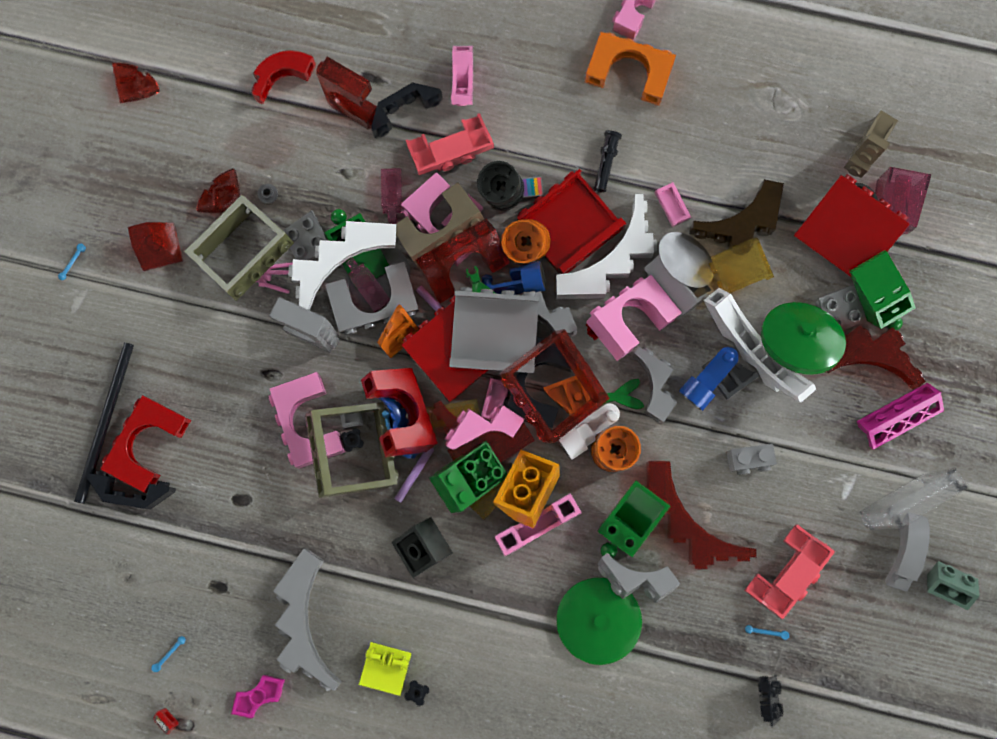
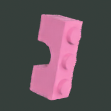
M623 0L621 11H616L612 19L614 23L613 31L634 41L645 17L638 13L635 7L643 5L652 9L656 0Z

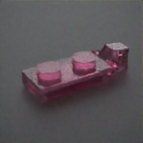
M401 168L381 169V207L383 214H388L389 224H396L397 213H402Z
M353 258L346 262L352 270L348 274L351 281L374 312L390 301L388 295L364 264L358 266Z

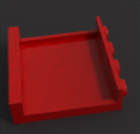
M580 169L575 173L571 171L565 176L561 184L556 183L553 185L547 195L544 197L542 195L533 202V206L529 209L524 208L517 215V221L536 220L546 227L550 235V248L544 257L559 274L570 273L624 230L626 222L622 217L618 219L583 179Z
M846 174L845 177L843 175L839 176L805 222L795 232L794 236L851 277L850 270L884 250L888 252L910 223L906 221L909 218L899 210L897 213L890 210L891 204L882 198L879 201L872 197L874 192L865 186L862 189L855 185L857 180Z
M455 296L450 299V305L446 308L442 306L434 313L435 317L432 320L426 319L418 326L419 331L414 335L412 332L409 333L402 340L404 343L401 345L449 403L489 371L450 367Z

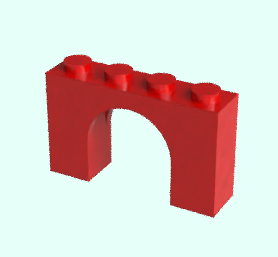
M412 368L374 370L361 379L367 399L392 398L398 401L408 414V427L389 429L379 437L385 457L427 452L438 444Z
M142 395L133 406L134 411L131 416L127 417L124 421L121 434L114 439L112 443L113 448L110 453L106 454L103 458L100 470L147 493L149 484L156 485L161 475L144 467L135 459L133 443L136 436L146 428L159 427L176 437L182 438L191 420Z

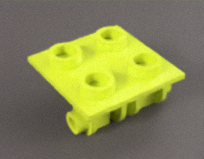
M370 642L359 685L401 696L412 653Z

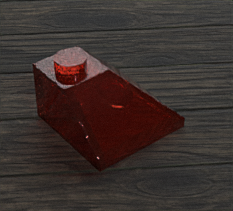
M145 222L128 227L132 248L143 271L183 261L174 223Z

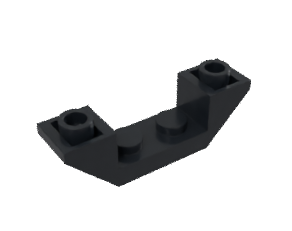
M412 82L379 101L371 126L375 139L379 136L387 135L392 129L387 114H393L401 106L413 103L417 97H419L426 109L438 106L443 100L440 88Z
M96 471L95 475L87 473V479L102 502L151 510L176 491V488L169 487L170 483L157 481L156 485L149 484L147 496L133 494V497L129 498L125 497V492L113 491L115 478L108 477V473Z

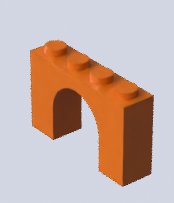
M600 32L586 72L585 83L604 88L611 66L620 59L632 58L643 64L647 71V81L641 100L660 106L676 55L668 50L655 49L649 44H639L629 38L617 37L610 32Z

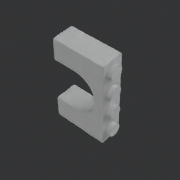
M405 262L385 267L391 287V298L387 306L376 313H365L356 308L346 279L325 284L340 333L351 335L356 333L358 328L371 329L377 327L376 323L383 321L384 324H387L399 304L410 317L416 315L415 312L419 311Z
M278 297L269 317L273 321L284 325L283 330L287 334L329 353L337 347L339 334L325 317Z

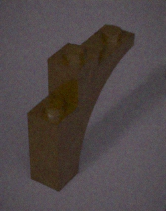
M764 179L759 186L755 199L743 211L720 221H693L689 234L694 235L698 239L711 238L718 243L729 242L727 250H731L737 255L747 254L752 248L754 232L761 236H768L776 230L784 183Z

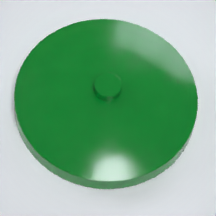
M801 302L781 304L767 314L761 327L762 344L769 356L779 365L796 373L814 375L827 372L839 363L845 352L846 338L839 323L829 313L811 304Z
M595 577L576 583L565 593L558 606L556 624L563 645L573 656L589 664L606 665L621 660L635 647L642 629V615L638 602L632 593L622 599L620 595L615 594L612 590L611 583L607 578Z

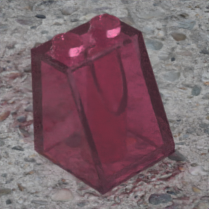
M889 167L877 180L875 193L878 201L882 198L891 204L890 210L895 213L899 210L909 217L906 221L910 225L903 232V234H908L917 228L931 174Z

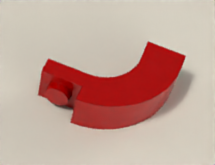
M290 50L272 54L264 59L253 72L257 82L252 87V95L256 102L264 104L271 87L282 77L294 76L308 82L316 66L313 56Z

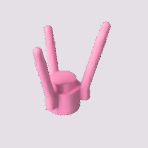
M293 262L274 264L256 281L259 282V287H267L289 294V290L267 283V281L271 280L272 275L288 274V270L271 269L286 268L289 265H293Z

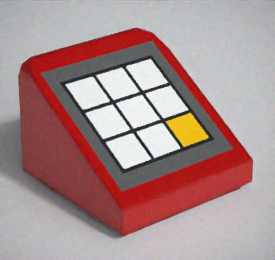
M166 708L159 710L153 718L165 734H169L179 724Z

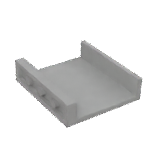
M460 287V291H455L450 367L534 373L540 297H536L533 292H523L522 296L514 295V291L502 290V294H494L491 289H481L480 293L472 292V288Z

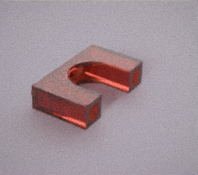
M327 56L324 62L321 61L317 66L316 75L329 107L369 130L377 108L376 105L366 100L372 91L370 81Z
M487 218L415 259L439 304L455 295L456 290L449 274L453 263L459 257L472 252L480 253L484 263L492 273L509 264L496 229Z

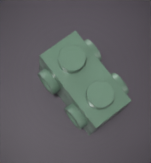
M938 561L927 574V592L968 610L980 597L978 579L950 565Z

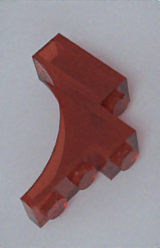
M859 325L845 335V352L839 363L827 371L829 374L840 367L865 364L877 366L894 373L907 383L912 390L926 382L923 379L922 372L915 368L910 362L909 356L900 350L906 343L903 340L902 334L893 327L875 340H872L869 331Z
M441 400L433 403L435 408L432 411L438 421L441 419L444 421L446 426L443 429L446 434L451 428L455 430L459 424L456 421L457 417L445 407ZM523 422L514 437L501 431H488L456 449L449 448L447 452L454 461L487 441L498 460L502 462L535 440Z

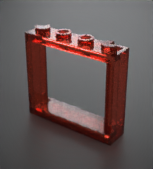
M565 329L554 331L499 374L502 378V384L511 391L514 396V402L523 409L526 414V420L531 425H534L538 431V438L545 443H556L610 399ZM552 343H555L591 399L553 430H550L513 373Z

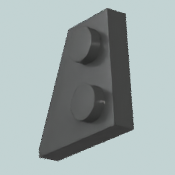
M712 359L704 364L702 368L705 369ZM737 363L717 388L727 400L760 375Z

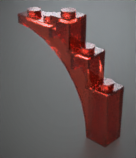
M670 461L647 462V489L671 506L666 512L668 539H673V543H686V539H689V565H695V569H708V565H714V557H716V561H729V557H737V561L750 562V557H757L755 548L739 547L724 542L709 534L693 520L676 493L672 480Z

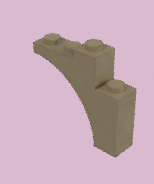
M882 110L877 114L844 166L851 175L862 178L868 172L871 165L889 146L890 143L887 142V139L898 120Z

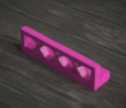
M926 383L857 421L858 428L867 434L869 446L874 450L943 412L944 406L941 392L929 383ZM936 403V407L928 411L930 405ZM919 412L915 419L910 420L914 413ZM901 422L898 428L892 430L896 423ZM882 431L881 437L875 440L874 435Z

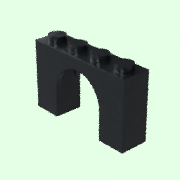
M536 336L535 367L549 365L571 372L578 349ZM518 372L516 378L512 377L509 386L512 392L510 398H505L503 406L525 419V422L552 430L559 408L534 400L525 388V379L528 373Z

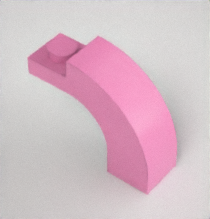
M453 46L451 104L457 106L472 105L473 46Z

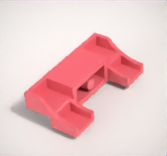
M480 113L468 120H461L464 128L463 131L433 141L429 145L424 134L410 141L405 140L419 176L438 169V172L441 170L449 171L455 165L470 163L476 158L475 155L494 149V143Z
M798 524L793 527L783 540L796 553L772 584L761 575L756 574L744 590L780 619H784L795 603L801 601L807 595L808 591L806 589L810 584L813 585L818 581L821 576L819 572L835 553L828 545L812 536Z

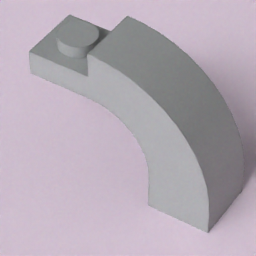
M906 512L898 527L900 534L899 552L885 580L887 586L906 592L913 580L917 581L922 572L930 540L928 518Z

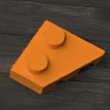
M400 304L396 307L377 341L390 359L403 349L401 345L404 342L402 340L409 333L412 332L414 335L420 330Z
M581 374L543 387V391L574 420L586 417L595 411Z

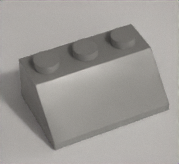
M660 255L644 268L647 275L654 277L682 312L680 316L696 308L714 292L710 284L701 288H694L676 280L663 265Z

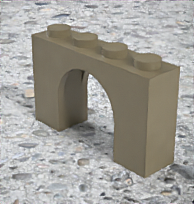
M459 183L441 193L452 210V217L449 223L440 231L431 234L421 233L415 228L408 216L396 223V236L418 269L487 224L479 209Z

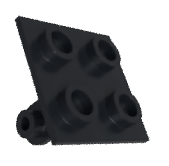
M777 675L770 679L768 676H760V681H758L759 692H768L759 694V697H768V700H761L760 704H769L760 706L761 717H763L764 722H770L771 727H773L784 715L783 704L779 703V694L782 692L781 682L777 681Z

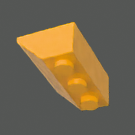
M520 450L493 504L514 521L534 529L560 477L559 464Z

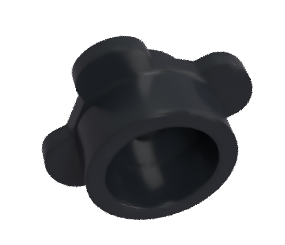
M355 428L352 431L341 434V440L345 444V451L351 452L354 448H362L364 446V441L360 438L361 432L359 429Z
M413 680L409 683L410 688L405 693L404 698L406 701L415 702L417 706H422L425 695L429 693V687L418 684L416 680Z

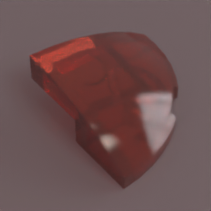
M112 63L119 103L142 100L160 92L157 82L148 72H146L145 76L141 71L137 70V66L127 63Z
M234 168L212 180L214 184L209 187L208 191L204 189L197 204L198 212H225L240 197L238 178Z

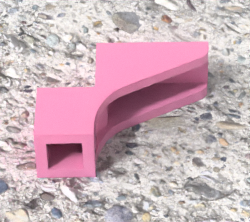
M503 405L493 409L489 416L491 418L490 422L470 409L466 412L463 410L456 420L459 424L455 430L451 428L447 433L445 445L451 449H456L488 431H501L514 437L525 419Z

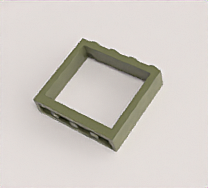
M241 195L184 252L237 301L288 251L294 242L246 197ZM253 213L277 235L227 284L203 261Z
M383 402L311 410L305 414L319 498L397 485L398 471L395 469L393 461L395 456L385 457L379 437L387 432L385 418L382 417V412L387 409L384 408ZM374 411L385 480L332 488L320 417Z

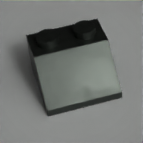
M432 517L418 523L392 541L394 548L412 578H415L453 554Z

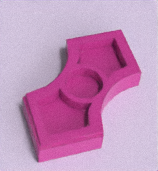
M263 675L259 684L254 689L246 692H236L231 714L252 719L262 704L279 702L285 679Z

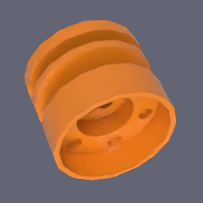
M518 220L505 228L502 234L501 245L503 252L516 263H529L540 260L546 255L550 248V235L546 227L536 220ZM531 237L530 242L532 244L526 245L527 240L525 238Z
M613 426L600 432L595 437L596 441L591 444V456L594 463L600 469L607 472H618L632 467L638 461L641 454V443L638 436L631 429L624 426ZM616 446L617 450L615 451V453L611 454L610 450L612 449V447Z

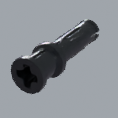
M612 130L604 132L605 141L600 149L602 157L593 188L597 192H606L613 159L618 155L617 146L622 138V134Z

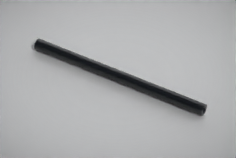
M126 342L123 344L74 502L85 504L91 485L87 479V473L94 474L134 348L133 344Z

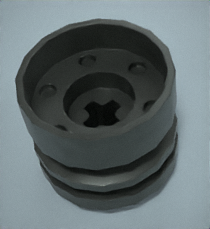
M490 162L479 172L477 178L478 191L493 208L502 211L509 210L517 206L523 199L525 191L524 182L516 169L508 162ZM502 185L506 188L505 191L500 189Z

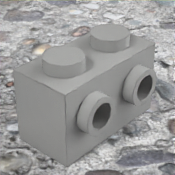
M773 444L731 449L726 452L730 472L737 471V475L748 474L750 469L757 468L758 472L769 471L771 466L777 465Z

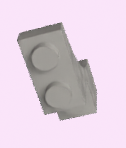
M531 291L535 293L536 297H540L537 320L541 321L553 332L557 342L577 335V327L569 307L555 308L549 314L541 291L537 293Z
M638 347L632 357L644 368L650 382V400L644 414L659 424H663L677 404L673 394L666 390L664 392L660 390L674 369L671 368V364L666 360L655 358L651 350L645 347L643 349Z
M608 553L601 557L597 564L601 575L607 577L611 583L612 590L615 594L620 595L622 599L643 586L646 596L657 603L675 591L680 585V582L668 566L654 572H637L623 567Z

